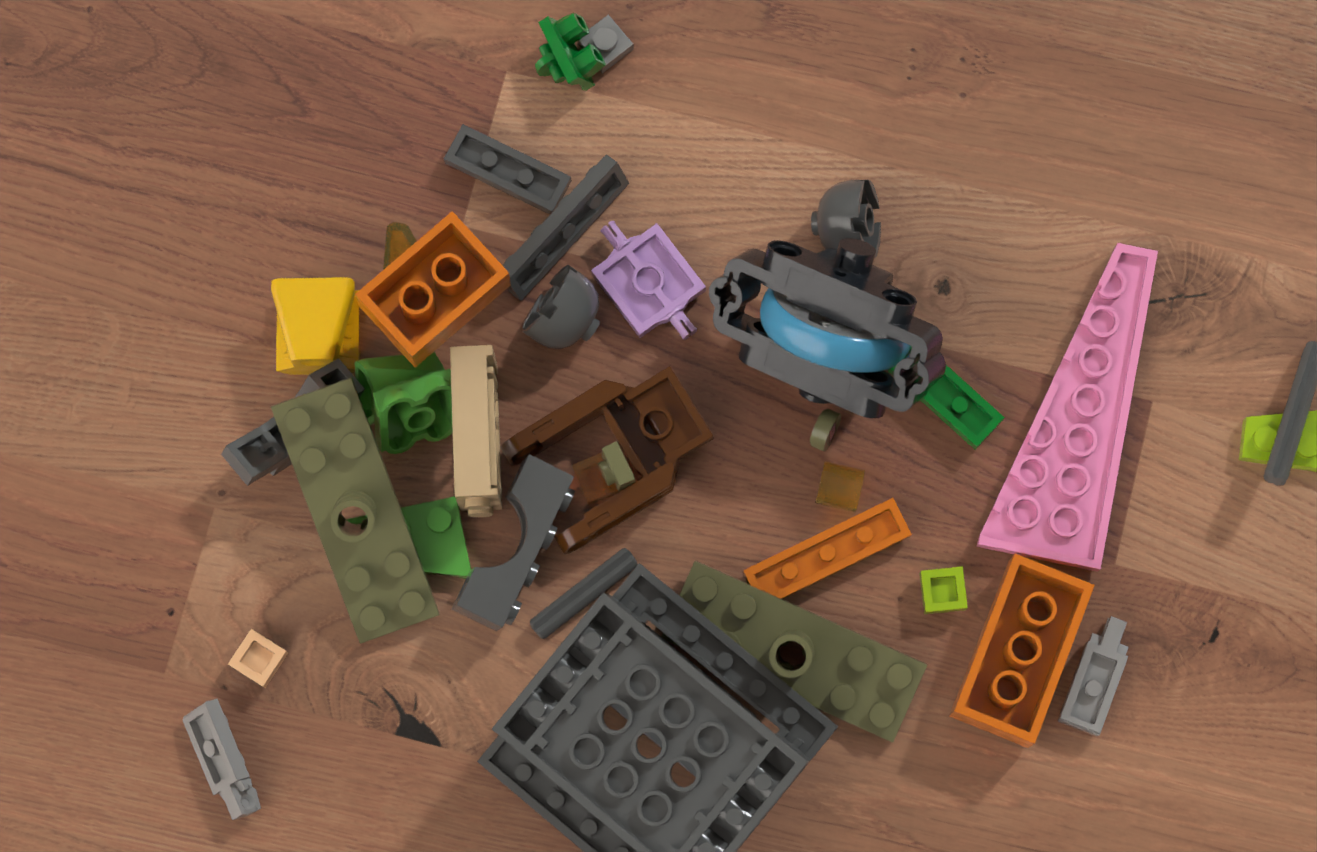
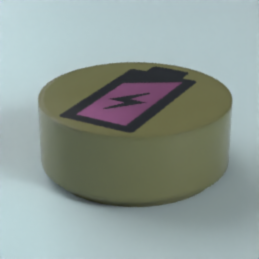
M828 408L822 411L810 437L812 447L823 452L829 448L841 421L840 413Z

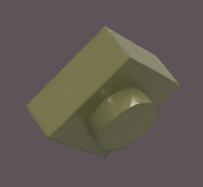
M616 441L603 447V461L599 462L598 466L606 484L610 486L615 483L620 492L635 483V477L618 442Z

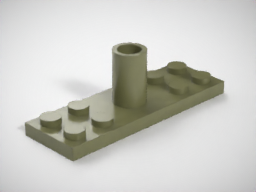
M349 377L272 405L271 410L359 643H364L438 616L440 613L353 378ZM351 506L359 507L366 513L368 519L363 520L360 524H352L342 515V510Z
M694 561L679 596L815 708L890 742H894L926 670L927 663L784 599L771 595L699 561ZM664 633L662 634L661 637H662L664 640H666V641H668V642H671V643H673V644L679 646V645H678L677 643H675L672 639H670L666 634H664ZM789 641H795L802 645V654L806 660L801 664L791 665L781 658L779 648L786 646Z

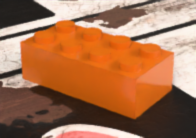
M1015 553L1008 561L949 717L1026 748L1034 745L1095 585Z

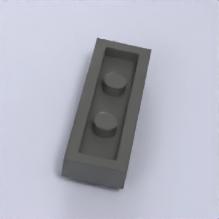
M462 124L444 157L445 164L549 215L558 207L572 182L571 176Z

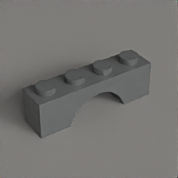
M530 454L522 461L505 496L514 507L520 520L521 538L519 546L508 562L495 567H474L469 571L452 610L495 631L503 628L505 623L510 626L512 625L522 605L516 598L523 585L528 588L530 587L540 565L534 563V560L540 548L548 549L556 534L557 527L552 525L558 510L565 513L574 496L575 490L569 488L574 476Z

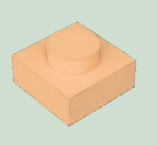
M251 629L228 665L266 688L288 655V652Z

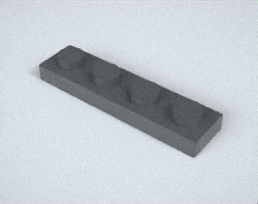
M605 155L597 165L590 168L585 178L569 195L560 201L558 207L549 217L533 230L525 243L506 259L503 267L509 272L511 284L507 289L517 299L523 300L627 187L629 181L617 161Z

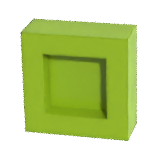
M963 566L920 571L924 614L967 610Z

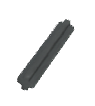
M1315 341L1306 343V347L1303 350L1264 472L1265 481L1276 486H1283L1289 477L1316 391L1317 342Z

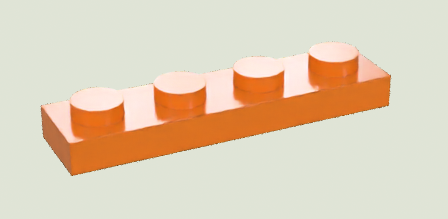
M891 498L743 570L742 573L747 583L751 586L784 599L911 537L912 534L894 498Z

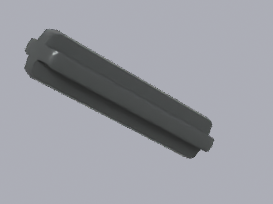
M622 548L530 620L531 628L541 639H545L597 599L603 592H606L633 571L638 565L637 560L628 549Z

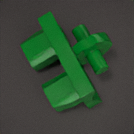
M573 12L558 21L547 16L538 22L548 43L539 47L542 58L535 64L538 75L543 77L551 75L555 83H561L566 79L570 85L580 84L584 91L595 86L592 76L601 70L606 63L595 46L589 44L578 51L575 45L577 41L589 34V28L584 18Z

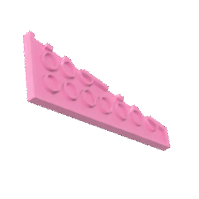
M1117 243L978 537L976 547L1009 554L1016 553L1024 557L1096 572L1101 569L1158 251Z

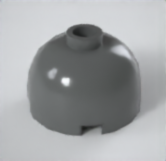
M856 179L839 182L829 188L820 199L818 211H813L811 215V228L813 234L820 237L825 249L834 248L837 250L840 240L852 238L872 245L876 249L875 258L877 257L880 247L881 222L874 223L873 209L880 208L877 193L871 180Z
M566 265L549 282L552 287L545 295H539L522 327L524 329L523 333L548 348L563 349L570 347L580 338L588 341L600 324V321L595 318L599 309V296L594 285L583 274L570 265Z

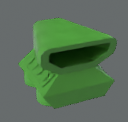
M435 352L416 368L404 355L365 358L355 361V378L365 388L360 400L369 424H375V440L379 451L399 454L410 449L418 440L425 438L428 441L435 442L445 439L452 434L451 368L445 370Z

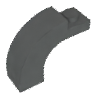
M338 358L308 375L295 397L349 377L353 378L359 397H361L365 388ZM274 417L260 427L226 445L221 453L247 486L268 473L274 476L292 464Z

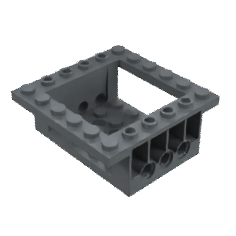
M639 563L613 596L604 592L493 726L492 730L498 736L477 762L584 852H737L838 726ZM648 621L654 624L780 730L774 733L645 627ZM612 704L622 705L628 713L626 725L619 730L610 729L604 722V712ZM646 732L657 734L662 742L661 752L654 758H646L638 751V740ZM678 761H688L696 769L695 781L690 786H679L672 779L671 770Z

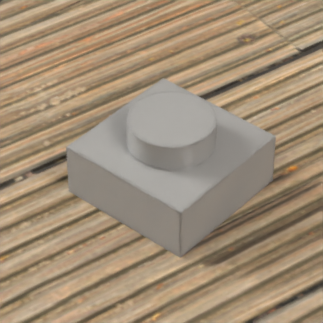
M609 14L589 29L588 35L577 41L581 49L591 44L600 51L606 63L600 70L602 73L634 50V44Z

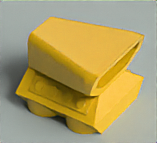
M277 278L271 281V293L277 310V372L289 375H309L338 358L351 373L355 372V361L359 360L360 312L355 296L359 290H355V281L352 278Z

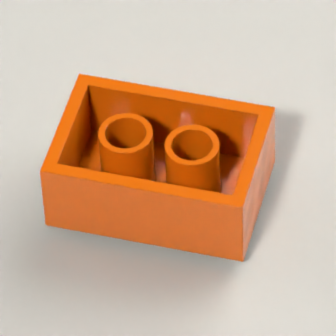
M452 211L361 288L355 296L359 307L416 368L511 284L509 272Z

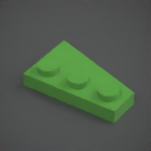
M455 496L402 507V513L425 574L457 576L458 578L466 579L469 571H471V565L460 510ZM367 515L346 520L352 524H360L368 518Z

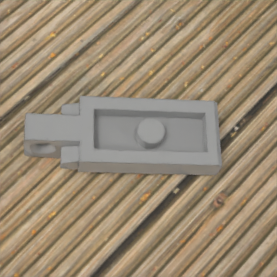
M1111 616L1107 619L1101 636L1094 633L1091 634L1089 641L1086 642L1057 720L1058 722L1096 737L1100 735L1128 656H1126L1128 646L1120 644L1127 622Z
M218 698L206 701L185 715L182 720L213 795L220 794L226 803L232 820L240 819L261 809L257 791L252 787V780L249 778L244 758L239 752L227 717L222 711Z

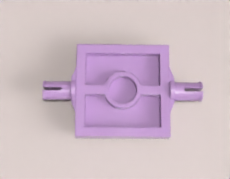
M614 220L608 223V227L607 225L603 226L600 232L603 233L614 249L605 261L591 270V275L639 338L656 326L668 323L669 321L683 340L689 338V333L692 336L697 331V328L694 327L683 311L688 303L706 291V286L660 226L656 223L641 235L628 239L615 224Z

